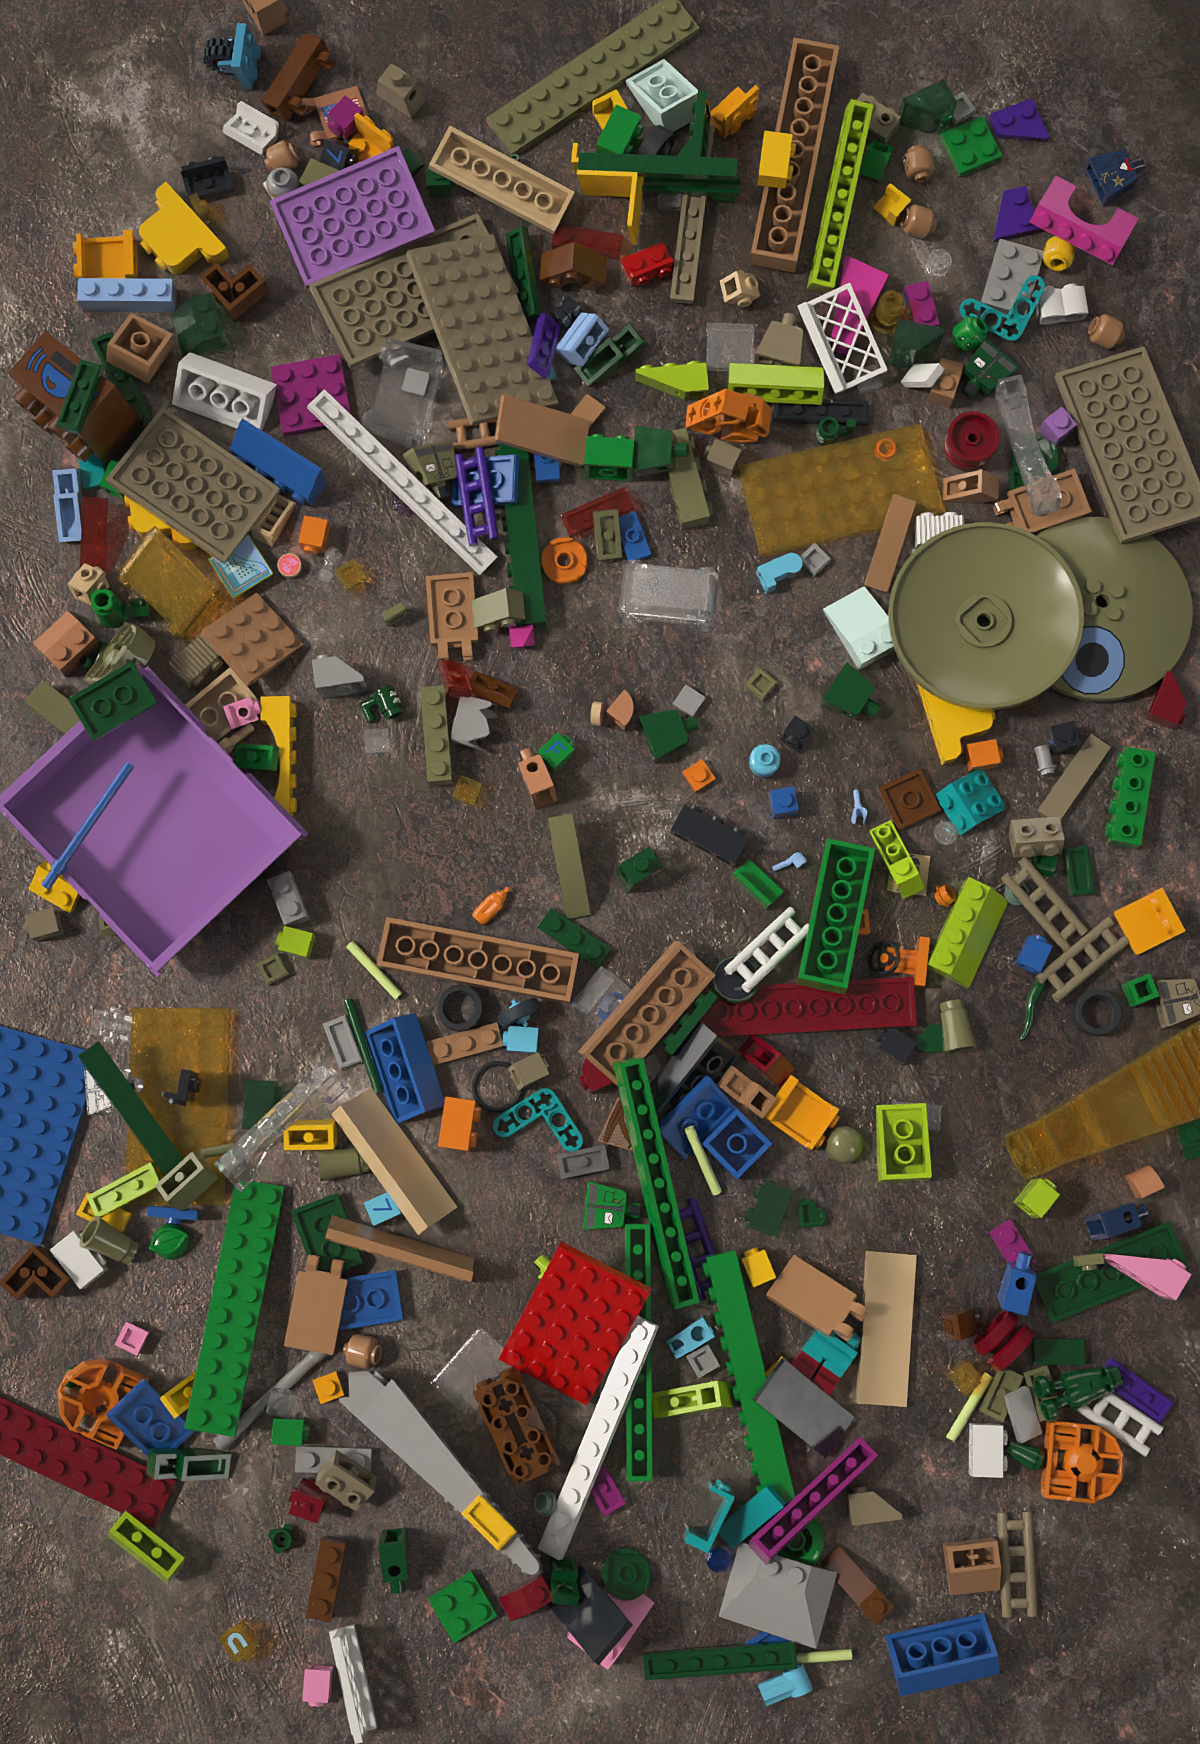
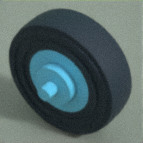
M531 998L524 1002H517L516 999H513L511 1001L513 1005L500 1014L498 1020L503 1028L516 1024H523L526 1027L528 1026L527 1021L531 1019L530 1017L538 1013L542 1008L537 998Z

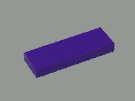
M543 312L538 316L527 366L545 379L551 372L561 325Z
M1109 1357L1104 1366L1107 1368L1117 1366L1123 1385L1115 1387L1114 1391L1156 1422L1161 1423L1174 1402Z

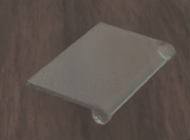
M478 1326L430 1381V1384L468 1417L478 1406L473 1391L476 1390V1383L489 1377L494 1381L499 1378V1372L512 1366L498 1360L504 1347L481 1326Z

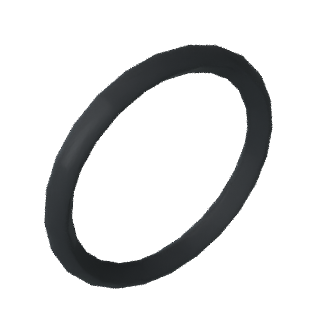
M492 1061L484 1064L475 1073L471 1085L472 1094L475 1101L484 1110L501 1113L514 1107L519 1102L523 1089L517 1092L515 1099L507 1106L495 1108L483 1103L478 1096L476 1087L477 1080L482 1072L492 1066H502L507 1069L511 1066V1064L503 1061Z

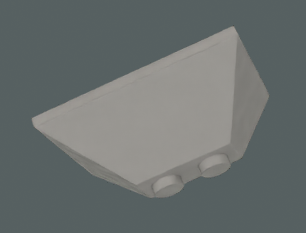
M741 1541L738 1545L719 1617L817 1649L837 1572L816 1565L811 1566L780 1555H776L765 1565L748 1546L749 1544Z

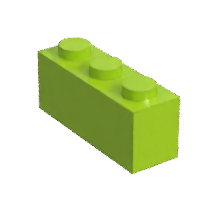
M127 1511L122 1514L109 1530L110 1539L166 1584H169L184 1565L185 1558Z

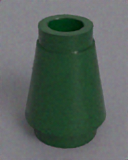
M1011 1440L1006 1451L1007 1455L1026 1469L1038 1472L1045 1453L1040 1451V1448L1021 1444Z

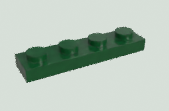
M519 226L505 236L511 276L519 291L517 297L528 323L540 316L541 311L528 227Z

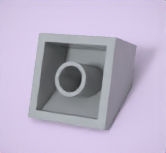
M323 654L317 656V659L312 660L315 688L321 699L368 692V686L364 677L336 656L332 657L330 654Z

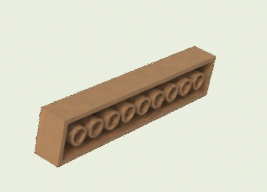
M794 38L775 130V132L793 134L791 143L796 144L794 158H789V165L793 166L792 178L786 181L785 189L764 186L750 255V265L795 273L839 46L799 38Z

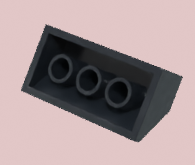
M700 1021L650 1084L656 1115L664 1118L706 1075L717 1085L730 1066L734 1067L743 1054Z

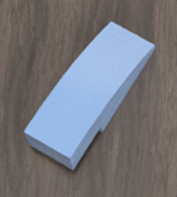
M80 468L52 470L55 489L53 497L59 542L84 540Z

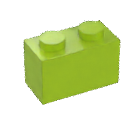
M1031 1179L1013 1203L1031 1218H1042L1060 1194L1055 1191L1057 1187L1048 1179Z

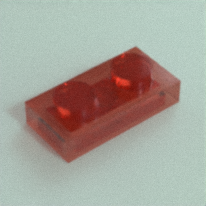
M440 659L438 670L446 694L453 697L469 698L472 688L463 663Z

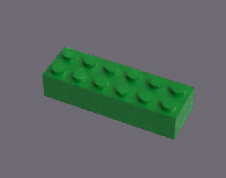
M827 838L797 985L845 995L875 848Z

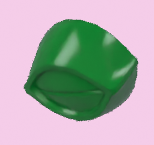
M164 1223L155 1230L149 1250H152L159 1257L166 1260L177 1259L186 1252L189 1246L190 1234L179 1224Z

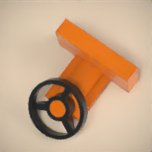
M920 936L917 939L916 951L898 949L892 942L880 941L869 952V966L872 971L880 975L891 973L913 975L914 988H923L926 982L930 938ZM890 944L893 948L887 947L886 951L882 945ZM879 948V964L875 968L873 965V955L875 950Z

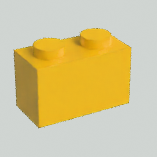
M764 131L757 185L785 189L786 181L792 178L793 166L789 165V158H794L796 144L791 143L793 134Z
M335 1119L288 1120L283 1126L284 1150L334 1149L338 1145V1123Z

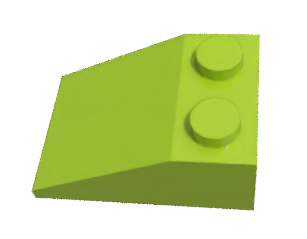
M926 1103L877 1105L878 1183L928 1181L931 1179Z

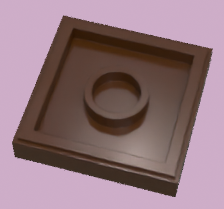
M922 768L877 788L898 832L942 812Z

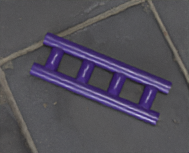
M484 447L475 448L476 457L465 461L463 454L454 456L469 547L477 546V537L489 534L490 540H497L499 538ZM478 466L480 479L468 483L466 470ZM481 489L483 502L472 505L470 492ZM485 511L487 524L475 528L473 515Z
M692 1197L686 1199L689 1207L678 1211L681 1220L692 1216L697 1228L696 1231L684 1235L686 1245L701 1240L706 1253L692 1259L688 1250L700 1302L706 1300L704 1292L708 1291L709 1287H712L711 1279L700 1282L695 1268L702 1266V1263L706 1262L705 1256L716 1254L697 1199Z

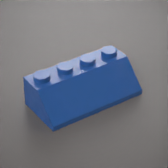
M241 419L230 447L232 455L264 478L272 481L273 484L280 488L281 492L286 490L291 493V497L299 504L303 505L305 502L312 506L327 484L322 469L245 419Z
M416 1013L392 1018L365 1031L391 1115L397 1124L444 1107L443 1093Z
M984 1613L885 1635L900 1697L1000 1674L998 1654Z

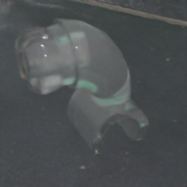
M332 546L326 550L324 565L320 568L318 575L320 581L329 583L334 578L335 571L332 570V567L340 555L338 548Z

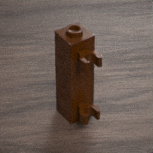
M302 35L261 99L270 115L286 121L290 119L293 112L304 115L308 107L301 104L302 98L322 67L330 71L334 68L336 62L330 59L332 55L326 48L325 41L319 36Z

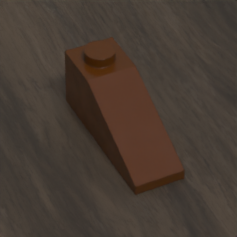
M973 1308L941 1312L946 1338L955 1341L963 1340L977 1335L978 1328H981L979 1313H975Z
M839 1545L820 1562L826 1569L837 1572L836 1581L875 1625L894 1608L891 1602Z

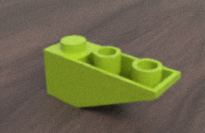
M691 361L686 365L668 363L663 367L645 365L640 367V369H636V381L683 400L708 397L709 385L706 363Z
M890 820L869 830L902 898L905 899L925 889L920 874L892 821Z

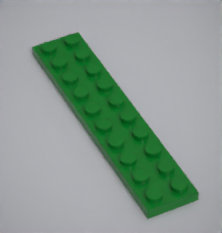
M235 1179L184 1427L185 1430L236 1438L285 1192L284 1186Z

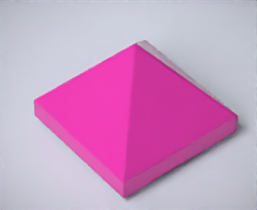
M533 625L509 627L511 647L535 645Z

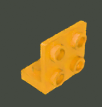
M757 85L746 94L737 87L711 111L710 126H715V131L723 139L729 134L734 135L741 127L742 122L746 119L750 120L756 114L760 89Z
M359 113L354 115L358 133L348 144L359 148L358 163L394 148L393 137L386 130L382 129L381 131L368 116L363 117Z
M1163 887L1114 912V916L1125 937L1128 938L1135 955L1185 932Z

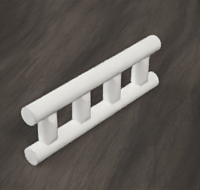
M788 907L724 968L729 975L737 971L746 980L742 985L746 992H750L806 938L809 924H805L801 928L791 918L796 912L792 907ZM783 925L794 934L787 943L776 934ZM767 940L778 949L771 958L760 949ZM752 955L763 965L754 974L743 964Z
M1112 1392L1100 1397L1093 1409L1087 1405L1076 1409L1077 1412L1143 1456H1146L1150 1451V1448L1144 1442L1151 1431L1159 1435L1163 1430L1162 1425ZM1108 1403L1121 1410L1114 1424L1101 1416ZM1130 1417L1143 1425L1135 1438L1122 1430Z

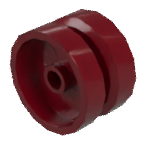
M968 411L959 414L951 422L943 440V452L946 460L953 467L961 471L973 472L982 469L990 462L998 446V427L984 413Z
M1003 1310L992 1319L971 1344V1347L980 1356L990 1353L987 1363L996 1372L1003 1370L1026 1349L1035 1336V1333L1026 1324L1016 1327L1019 1317L1014 1312Z

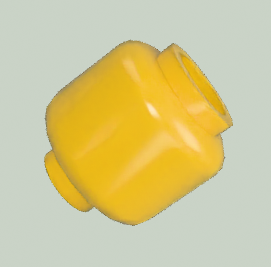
M1053 236L1045 244L1043 255L1045 265L1054 271L1066 270L1073 263L1075 246L1057 236Z

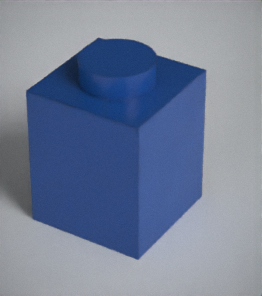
M794 786L770 790L768 798L772 819L797 814L799 809Z
M1039 935L1027 937L1014 965L1035 975L1041 973L1052 945L1047 944L1048 940Z

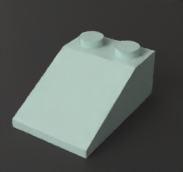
M665 59L626 80L627 86L655 126L662 125L673 133L682 126L694 121L695 114H692L693 100H697L698 90Z
M865 586L823 609L858 670L895 651L889 632L888 615Z

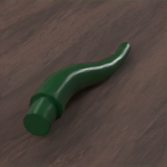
M1048 979L1043 984L1039 981L1034 983L1027 995L1025 1004L1026 1021L1023 1033L1019 1037L1020 1041H1023L1029 1033L1037 1001L1045 991L1044 988L1049 982Z

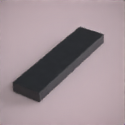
M822 399V405L774 403L773 422L819 424L824 418L832 417L837 420L839 425H846L847 420L850 418L855 419V426H867L868 401Z

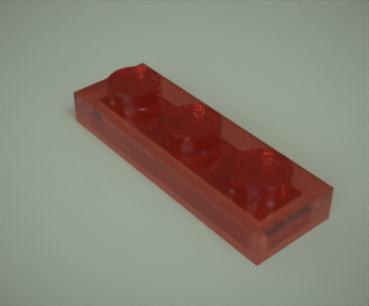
M559 224L552 237L551 249L575 242L607 258L620 260L624 235Z
M624 486L561 514L560 519L569 538H572L594 528L593 511L617 509L618 516L620 517L633 511L634 505Z
M82 498L80 568L85 563L92 567L97 566L102 570H106L108 498Z

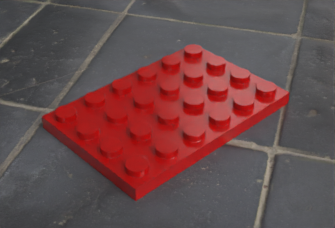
M561 1241L498 1360L513 1366L517 1370L520 1369L521 1372L587 1406L652 1288Z

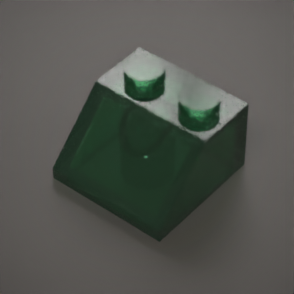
M943 79L902 99L898 114L901 116L899 125L928 134L935 131L942 132L950 126L957 101L945 80Z
M212 292L189 298L171 313L183 358L189 352L197 355L228 346Z
M898 319L887 363H891L897 368L912 367L914 364L922 361L938 351L945 328Z

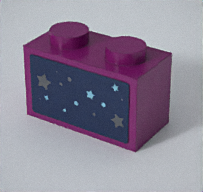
M925 281L905 286L902 299L913 340L936 335L940 323L929 282Z

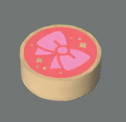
M287 553L279 558L277 567L283 577L291 579L301 573L302 563L298 556Z
M594 701L591 708L590 722L594 726H601L603 702Z

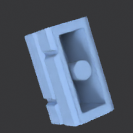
M581 313L556 346L555 351L566 363L583 366L608 333L609 328L596 314Z

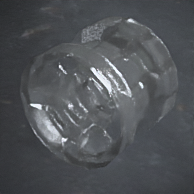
M936 249L930 253L926 264V270L930 276L941 278L948 273L952 261L949 252L944 249Z

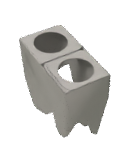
M461 695L450 734L451 742L486 752V750L477 745L476 741L487 737L489 734L487 719L497 716L487 708L491 705H498L487 700Z

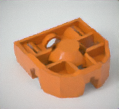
M725 388L687 406L686 428L710 436L719 432L722 426L721 440L737 443L755 442L758 436L764 438L768 436L772 408L766 404L765 399L747 392L740 394Z
M106 1358L83 1361L65 1374L58 1388L60 1417L69 1430L79 1432L87 1438L117 1450L124 1433L106 1416V1413L119 1402V1398L122 1399L143 1378L148 1382L149 1379ZM108 1366L118 1370L112 1383L102 1380ZM68 1381L82 1386L77 1397L64 1392ZM102 1404L106 1407L102 1412L96 1413V1407ZM83 1415H89L91 1418H94L88 1430L78 1426Z
M1058 1420L1053 1423L1046 1421L1045 1456L1043 1458L1040 1490L1042 1497L1095 1503L1110 1496L1122 1481L1124 1474L1125 1458L1116 1438L1097 1425ZM1081 1428L1091 1429L1090 1443L1084 1444L1080 1442ZM1054 1432H1056V1433L1071 1434V1436H1070V1435L1054 1434ZM1057 1449L1063 1450L1060 1458L1063 1470L1056 1469L1058 1460ZM1092 1451L1096 1456L1099 1457V1459L1096 1460L1095 1457L1092 1456ZM1103 1458L1118 1459L1119 1469H1117V1473L1102 1471ZM1077 1467L1081 1473L1076 1476L1071 1468ZM1077 1481L1086 1483L1085 1498L1076 1497Z

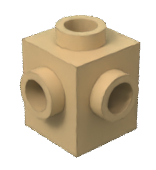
M735 271L720 280L725 303L746 307L753 300L760 297L758 282L753 274Z
M85 563L68 582L74 598L90 606L91 595L94 591L110 587L105 577L106 573L97 566L92 567Z

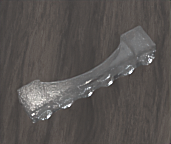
M1022 375L998 379L994 395L1034 516L1056 512L1060 506L1062 494L1056 476L1053 477L1039 448L1031 420L1027 398L1028 393Z
M322 1060L218 1159L214 1165L241 1192L259 1175L257 1170L264 1156L288 1127L309 1111L326 1103L332 1105L349 1087L339 1074Z

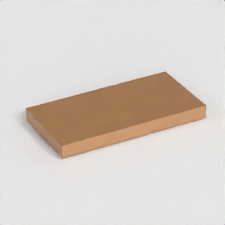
M504 394L500 400L494 442L581 467L584 465L586 436H588L590 420Z

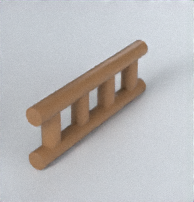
M468 418L448 421L449 430L456 429L458 442L453 443L454 452L499 445V443L494 442L495 436L490 435L489 423H495L497 420L476 425H470ZM479 425L481 438L467 440L465 428Z

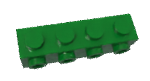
M1126 747L1122 753H1118L1116 767H1119L1118 776L1114 777L1112 790H1115V797L1111 799L1108 813L1112 814L1111 822H1108L1105 828V837H1108L1107 844L1137 849L1141 846L1155 751Z

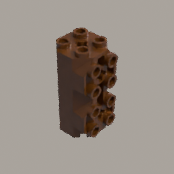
M512 1366L499 1372V1378L492 1381L489 1377L476 1383V1390L473 1391L485 1424L489 1427L498 1447L499 1455L506 1471L510 1474L514 1485L517 1486L520 1484V1479L524 1483L552 1470L550 1467L552 1463H555L556 1467L559 1466L561 1460L520 1369L515 1371Z

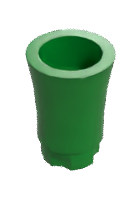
M97 589L92 593L91 607L95 612L97 621L103 627L117 628L126 621L125 606L127 604L121 598L116 597L113 592L107 589Z

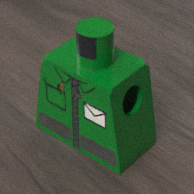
M588 1182L583 1229L623 1227L624 1217L639 1218L640 1203L626 1202L627 1192Z

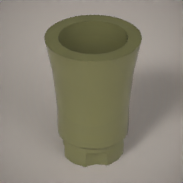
M956 999L941 1003L942 1013H940L943 1027L944 1053H959L978 1048L969 1022L968 1012L965 1009L964 1000Z
M355 1147L317 1150L320 1182L336 1177L360 1174V1172H369V1166Z
M95 1216L90 1220L80 1238L81 1248L95 1251L117 1262L120 1261L126 1264L133 1260L138 1250L137 1242L109 1225L99 1216Z

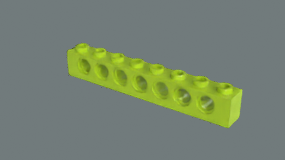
M851 99L845 109L807 290L826 294L834 289L873 104Z

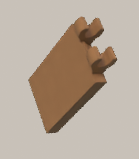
M1075 468L1008 491V499L996 502L995 506H993L996 516L1008 511L1010 512L1013 522L1006 525L1015 526L1032 534L1091 513Z
M473 572L426 576L431 647L438 646L440 663H449V648L461 647L463 661H473L472 643H479L478 629L474 628L471 600L475 599Z
M310 1254L307 1259L306 1272L298 1271L284 1346L334 1355L349 1279L341 1278L344 1267L343 1260L333 1259L331 1273L318 1271L320 1256Z
M793 1255L766 1294L768 1299L826 1337L830 1338L834 1332L847 1342L854 1334L852 1332L854 1329L843 1323L848 1314L853 1315L861 1322L868 1314L865 1306L854 1302L857 1299L855 1293Z

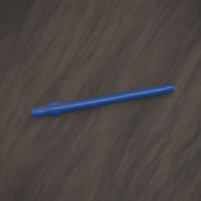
M127 761L125 762L60 858L54 860L50 866L52 868L41 884L44 888L50 890L59 875L65 873L68 868V862L134 769L133 765Z

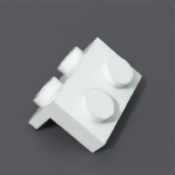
M240 101L237 104L236 114L223 126V133L262 155L277 141L279 123Z

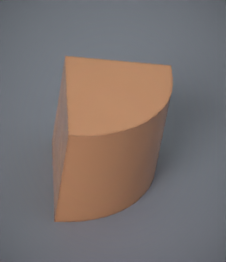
M625 689L606 711V717L624 731L628 728L633 718V701Z
M1149 1165L1125 1175L1135 1198H1144L1165 1188L1157 1173Z

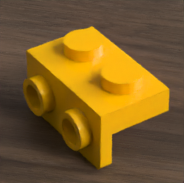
M46 860L38 865L28 890L71 913L76 907L80 894L61 874L50 890L44 888L41 884L52 869L50 867L51 864Z

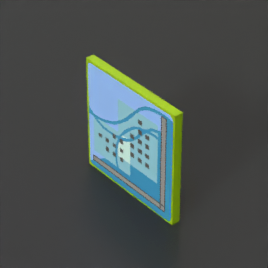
M249 535L244 538L225 565L214 557L208 559L233 599L273 575L272 570Z

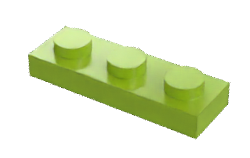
M150 1162L86 1197L94 1215L102 1218L157 1189L155 1185L161 1180V1176L154 1162Z

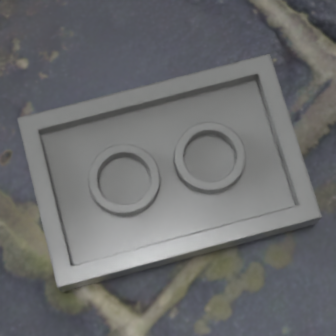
M999 239L981 302L1008 314L1025 280L1033 275L1038 276L1044 251ZM1036 279L1034 282L1029 281L1027 286L1030 287L1028 295L1023 292L1021 297L1031 300ZM1026 301L1019 302L1016 306V311L1020 315H1026L1029 303Z

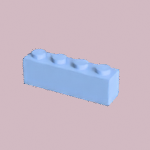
M78 278L77 301L83 311L176 312L177 289L172 279Z

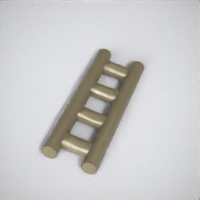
M1024 857L1018 862L1023 869L1014 878L1007 873L1001 880L1062 951L1065 952L1071 947L1067 939L1075 931L1082 936L1088 929L1032 863ZM1029 876L1038 885V888L1030 896L1019 886ZM1044 895L1054 904L1045 914L1035 904ZM1059 913H1062L1070 923L1061 932L1051 923Z
M1105 918L1036 976V979L1041 984L1048 979L1057 991L1052 995V998L1057 1003L1129 944L1127 937L1122 936L1118 940L1109 930L1114 925L1111 918ZM1100 935L1110 945L1101 955L1091 944ZM1082 950L1092 959V962L1084 969L1073 959ZM1065 964L1075 975L1066 984L1056 975V972Z
M1023 1511V1520H1007V1512H997L1001 1563L1002 1617L1005 1618L1012 1617V1609L1027 1608L1028 1617L1038 1616L1032 1511ZM1008 1530H1023L1024 1546H1009ZM1009 1556H1024L1025 1572H1010ZM1026 1582L1027 1598H1011V1583Z

